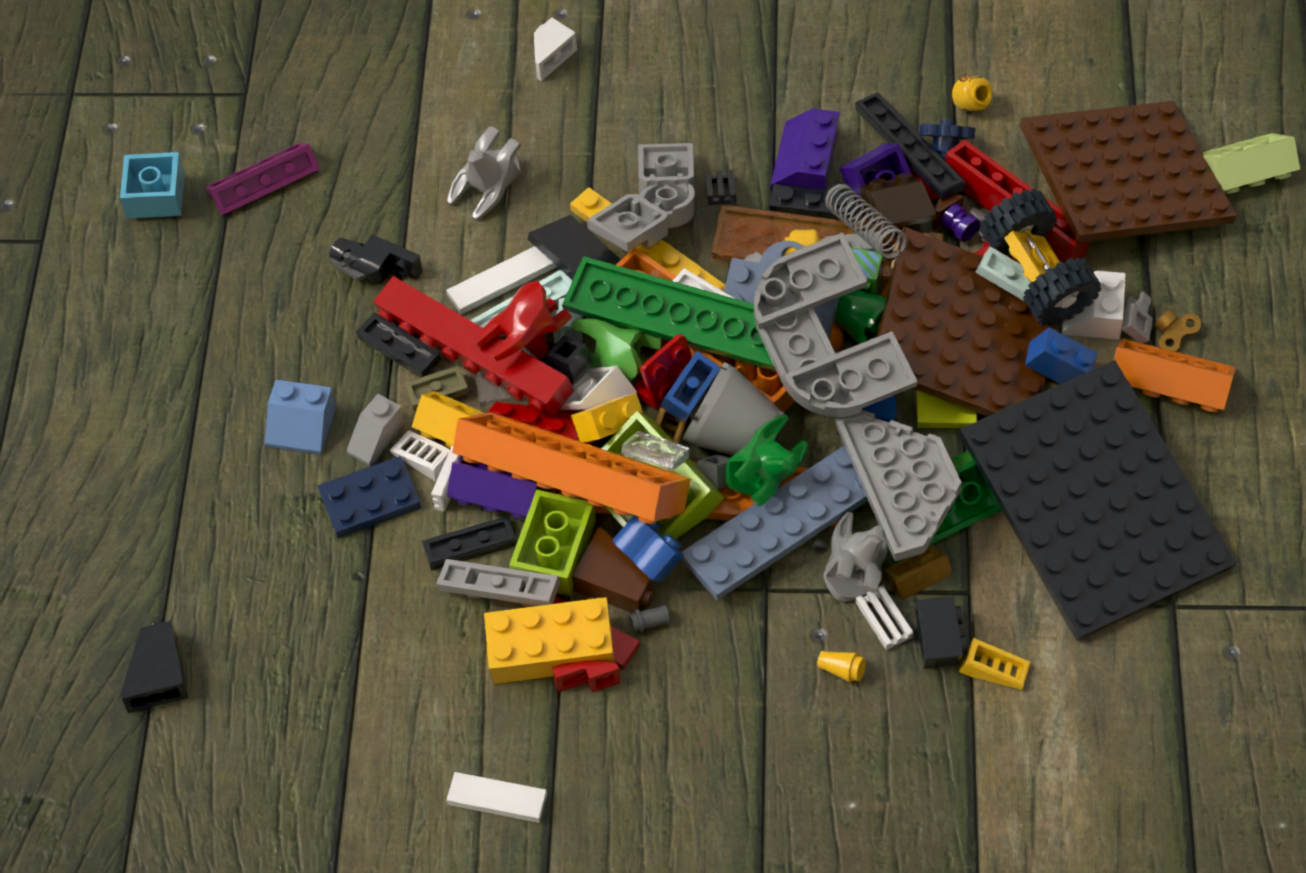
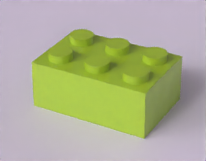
M536 489L509 568L556 575L561 581L556 594L570 597L573 589L572 574L587 549L596 523L594 505L587 503L586 500Z

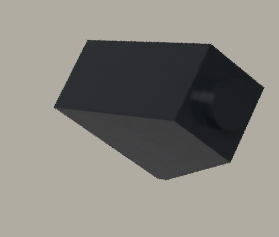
M171 620L154 622L147 627L140 628L121 691V698L128 713L189 698L177 635Z

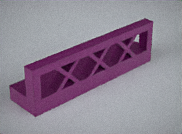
M300 142L204 188L207 195L213 198L220 215H224L320 168L310 145Z

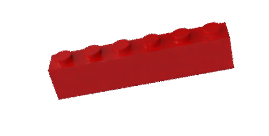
M965 139L946 153L945 161L966 182V189L963 192L991 212L993 211L991 208L995 205L999 206L1004 198L1010 199L1012 194L1016 192L1021 194L1023 190L1028 189L1031 191L1033 189ZM1046 198L1056 214L1057 222L1054 223L1055 227L1053 230L1047 231L1049 234L1045 239L1058 260L1066 263L1068 259L1073 258L1075 261L1076 258L1084 257L1087 254L1089 242H1076L1061 209Z

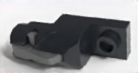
M373 234L365 244L343 237L339 238L332 245L329 252L332 265L357 281L366 278L373 282L383 283L393 269L402 276H410L417 280L423 272L419 254Z

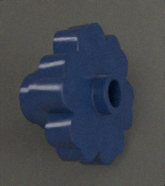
M940 120V124H920L919 135L933 137L932 148L945 160L946 153L958 145L961 139H975L976 128L957 126V121Z

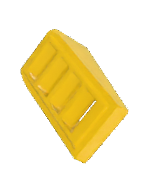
M973 638L967 646V654H964L959 672L970 677L1022 690L1031 662ZM975 656L980 657L979 662L974 660ZM987 660L993 661L991 667L986 665ZM1000 663L1005 664L1003 672L998 670ZM1012 666L1017 667L1015 677L1010 675Z

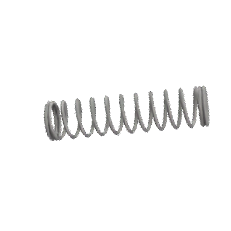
M838 184L828 191L825 198L827 208L880 255L888 259L897 257L900 249L892 254H885L883 252L893 249L898 244L900 235L903 238L901 251L904 250L907 241L905 234L863 200L848 185ZM842 189H847V190H849V191H845L844 193L840 194V196L837 198V200H836V202H835L834 209H833V207H832V199H833L834 195H835L839 190H842ZM850 193V196L842 202L840 209L837 210L839 199L843 195ZM849 200L848 204L845 207H843L845 202ZM857 202L855 208L847 213L851 205ZM862 207L860 212L852 218L854 212ZM867 211L864 218L858 221L860 215ZM872 215L870 221L863 226L864 221ZM875 220H877V222H876V224L874 225V227H872L870 230H868V228H869V226L871 225V223L874 222ZM882 224L880 230L873 235L875 229ZM887 229V231H885L879 238V235L882 233V231ZM895 232H897L898 239L896 243L888 249H881V247L887 245L893 239ZM892 233L891 238L886 243L881 245L883 239L888 234Z

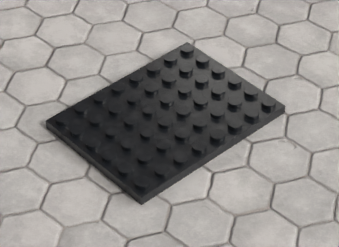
M1116 360L965 426L958 433L1076 641L1225 572L1237 564Z

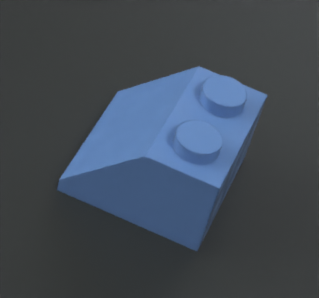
M276 379L267 407L265 446L322 455L337 407L332 387Z

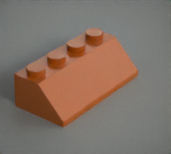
M1124 338L1118 344L1114 360H1116L1131 387L1143 389V394L1160 397V394L1172 397L1171 400L1173 402L1183 405H1189V401L1201 404V409L1210 412H1218V409H1225L1236 371L1234 366Z

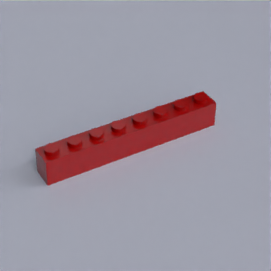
M394 276L373 301V304L379 311V316L390 323L397 324L400 329L411 336L419 337L421 342L432 349L436 347L441 350L442 355L452 362L460 361L463 363V367L474 375H477V373L485 376V380L496 388L499 386L507 389V393L514 399L528 401L530 407L540 414L546 412L555 417L575 390L567 376L522 350L496 362L491 354L505 340L497 336L484 346L477 347L474 341L483 330L481 326Z

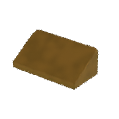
M933 544L929 545L924 553L905 558L882 571L886 581L902 600L952 574L948 556Z

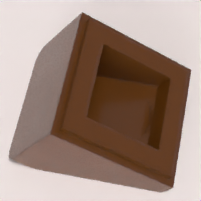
M954 194L944 200L939 198L935 207L937 220H933L935 229L942 227L941 219L952 205L960 204L963 207L962 195Z

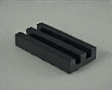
M727 170V175H722V171H716V176H711V171L705 172L708 205L735 204L736 194L733 170ZM728 182L729 197H724L723 183ZM712 183H717L719 198H713Z

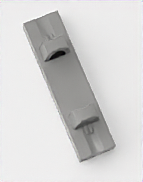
M446 559L436 585L439 591L464 594L468 598L479 599L483 597L522 603L524 607H535L553 604L561 581L556 575ZM525 584V590L524 592H521L523 585Z

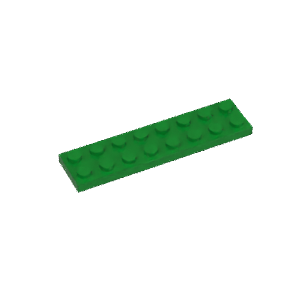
M583 256L562 303L563 309H566L568 312L605 321L627 329L638 330L669 341L677 334H681L686 337L690 347L776 371L755 326L754 304Z

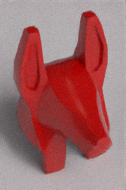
M540 282L526 283L516 292L507 308L496 315L483 328L474 342L480 348L495 337L505 333L507 336L506 340L491 354L496 362L513 355L522 348L527 349L536 359L540 360L549 352L545 333L560 330L572 316L566 309H563L552 317L550 314L558 307L556 302L551 298L546 300V290Z

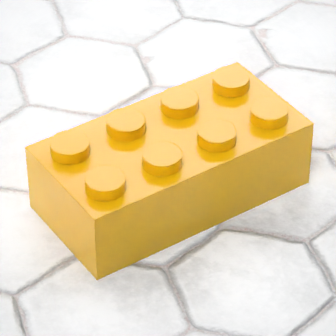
M607 597L484 613L488 666L493 684L553 677L552 667L572 662L607 661L615 663Z

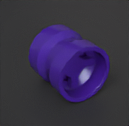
M954 204L944 213L941 219V226L947 231H953L955 237L961 242H966L975 235L980 226V221L974 215H968L965 208L960 204Z

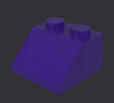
M884 143L839 168L846 185L859 196H861L860 186L868 185L869 181L873 179H885L887 181L895 179L897 174H911L899 144Z

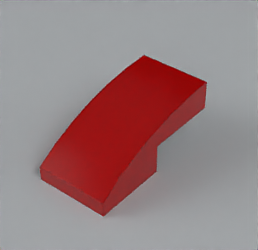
M580 661L552 667L554 683L558 692L588 683L592 693L620 683L617 663Z

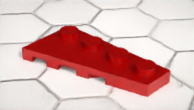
M496 401L487 412L580 441L571 415L578 413L576 411L559 410L555 417L546 412L540 414L529 405ZM603 438L584 443L597 447Z

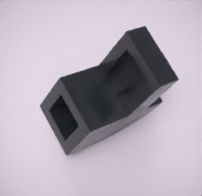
M565 335L556 344L548 342L549 352L544 358L539 360L567 376L572 385L591 366V357L586 344Z

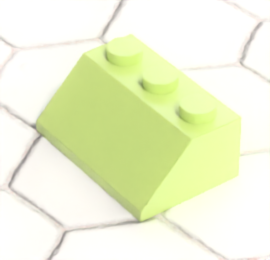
M1270 133L1202 152L1203 157L1225 194L1238 192L1240 190L1239 186L1249 184V187L1263 185L1266 183L1265 179L1274 177V179L1288 178L1291 176V172L1300 170L1295 138L1292 136Z

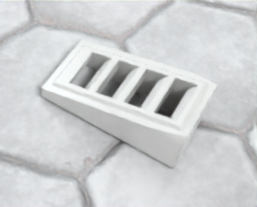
M410 430L390 449L391 454L396 457L401 456L405 463L435 482L450 451L448 448ZM409 441L413 442L406 451L402 450ZM418 446L421 447L415 455L411 454ZM426 451L429 452L423 459L420 458ZM435 456L436 459L430 463L429 461Z

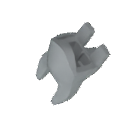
M491 126L487 128L477 141L474 151L471 150L468 163L458 172L452 182L447 202L454 206L470 187H474L482 192L483 196L472 214V217L477 221L495 208L502 199L506 187L521 173L520 164L516 156V152L521 144L510 138L501 150H491L500 134L496 128Z
M849 511L842 516L834 529L831 538L832 553L823 575L826 586L832 596L842 602L856 600V597L860 595L865 596L869 591L872 593L877 591L882 579L881 564L887 555L888 548L884 537V530L879 525L870 530L857 532L852 535L853 513Z

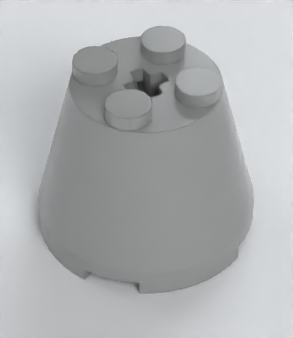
M724 362L682 440L693 446L733 456L749 443L758 428L765 422L784 414V412L779 410L771 400L735 367Z

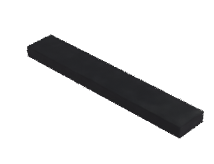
M879 92L855 102V110L887 143L899 144L907 164L941 200L966 189V182Z

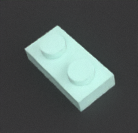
M989 247L976 273L1023 301L1025 290L1030 289L1028 285L1031 282L1024 276L1022 265L996 249Z

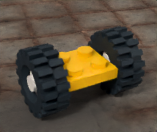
M1026 189L1021 194L1016 192L1012 194L1010 199L1006 197L1001 200L1002 203L999 206L995 205L992 207L993 211L987 212L984 216L985 220L981 221L980 225L982 227H980V231L990 247L1007 257L1012 255L1024 268L1023 274L1031 283L1028 285L1030 289L1025 290L1023 299L1041 326L1047 324L1049 327L1053 326L1055 322L1058 325L1063 323L1065 319L1070 320L1074 318L1073 315L1076 313H1082L1084 311L1083 308L1089 307L1093 303V299L1098 298V292H1101L1102 285L1086 260L1076 258L1074 261L1071 258L1066 263L1060 262L1046 241L1045 237L1049 234L1047 231L1053 230L1057 218L1040 190L1032 189L1029 191Z

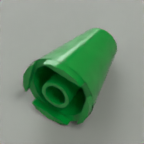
M856 290L843 295L839 299L834 321L858 345L874 339L878 335L886 297L862 290Z

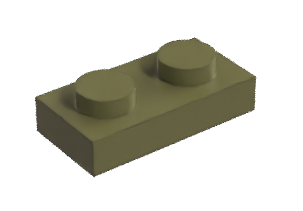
M459 366L404 383L414 412L417 411L421 395L436 391L452 399L469 394Z

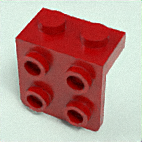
M677 334L640 368L643 378L633 387L637 391L638 399L656 410L660 408L664 398L692 358L685 336Z

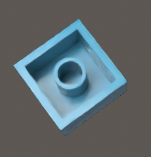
M179 152L124 155L120 200L126 218L181 216L185 171Z

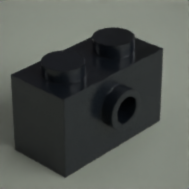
M954 596L917 600L915 616L923 669L960 665L963 654H967L965 635L960 636L958 625L962 624V611L960 606H955Z

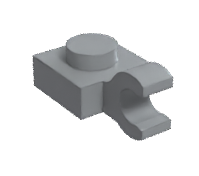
M1140 292L1138 301L1132 296L1128 298L1122 324V330L1139 343L1149 341L1153 318L1148 314L1151 297L1145 292Z

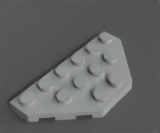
M865 410L856 415L835 418L838 432L878 524L884 530V537L894 560L898 561L924 553L961 491V480L941 437L932 434L925 436L913 432V427L890 420L889 423L875 418V414Z

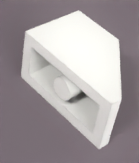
M550 18L534 32L535 64L538 80H544L577 51L575 32L554 18Z

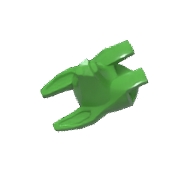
M576 319L571 324V328L585 333L596 340L595 353L589 352L591 357V366L589 368L618 366L629 382L641 373V366L651 358L640 354L641 346L660 350L663 345L662 338L648 335L638 330L621 329L597 319Z

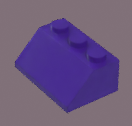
M812 108L785 123L770 189H773L774 184L826 190L839 136L840 112Z
M462 456L452 462L446 497L454 498L455 502L461 505H472L474 503L482 505L483 509L489 512H500L502 510L510 512L514 518L526 519L536 489L546 492L548 489L537 486V482L530 479H515L512 477V473L507 471L496 472L489 470L487 465L481 462H466Z

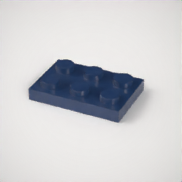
M401 456L318 485L320 496L337 538L421 508L420 500Z

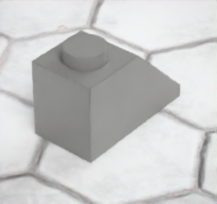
M377 394L361 412L347 447V454L371 467L405 427L401 406Z

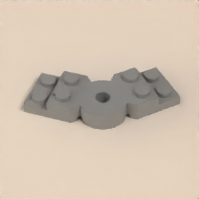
M693 143L638 144L639 194H627L587 219L588 229L629 252L639 244L649 248L668 235V228L679 227L689 222L695 214Z

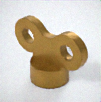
M1171 309L1166 311L1154 325L1163 333L1159 339V348L1177 352L1180 348L1181 339L1184 336L1198 333L1201 328L1200 318L1193 313H1188L1180 319ZM1192 321L1194 326L1191 328L1187 327L1186 322ZM1167 340L1173 341L1174 345L1172 347L1166 346L1165 342Z

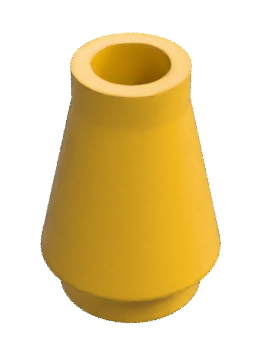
M822 650L818 657L817 667L850 683L853 681L859 682L865 672L866 659L857 652H827Z

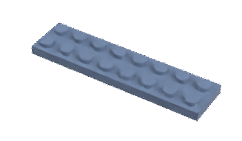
M845 446L778 488L776 494L762 506H757L755 503L682 551L684 556L681 560L716 601L840 520L846 512H852L868 501Z

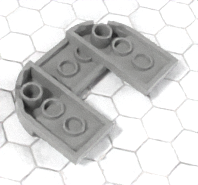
M843 232L791 252L776 260L763 273L754 296L753 314L756 329L786 391L804 408L829 417H847L862 413V408L914 388L918 383L893 331L835 354L813 307L867 286V279Z

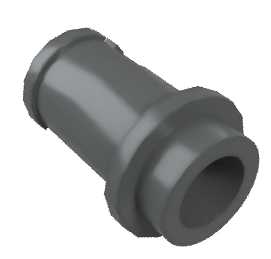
M666 605L644 611L635 609L634 613L629 614L634 632L644 633V629L670 623Z

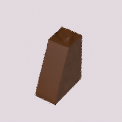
M598 528L572 574L574 591L594 599L607 597L609 605L630 613H634L635 609L643 611L645 606L649 607L654 598L655 590H652L651 579L612 541L613 538L604 529Z

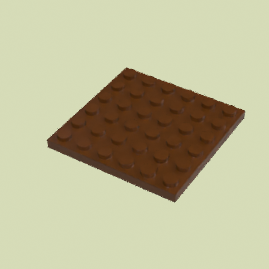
M1174 101L1021 118L1020 128L1077 243L1233 224L1237 215L1203 157L1204 155Z
M905 227L903 233L907 239L906 246L901 251L903 241L901 235L898 246L900 252L895 258L877 337L893 331L918 381L917 386L912 389L987 417L1042 393L1046 376L1025 366L1029 342L1049 327L1055 330L1056 322L1053 326L1048 327L1047 324L1041 326L1025 301L977 274L976 270L983 258L982 256Z

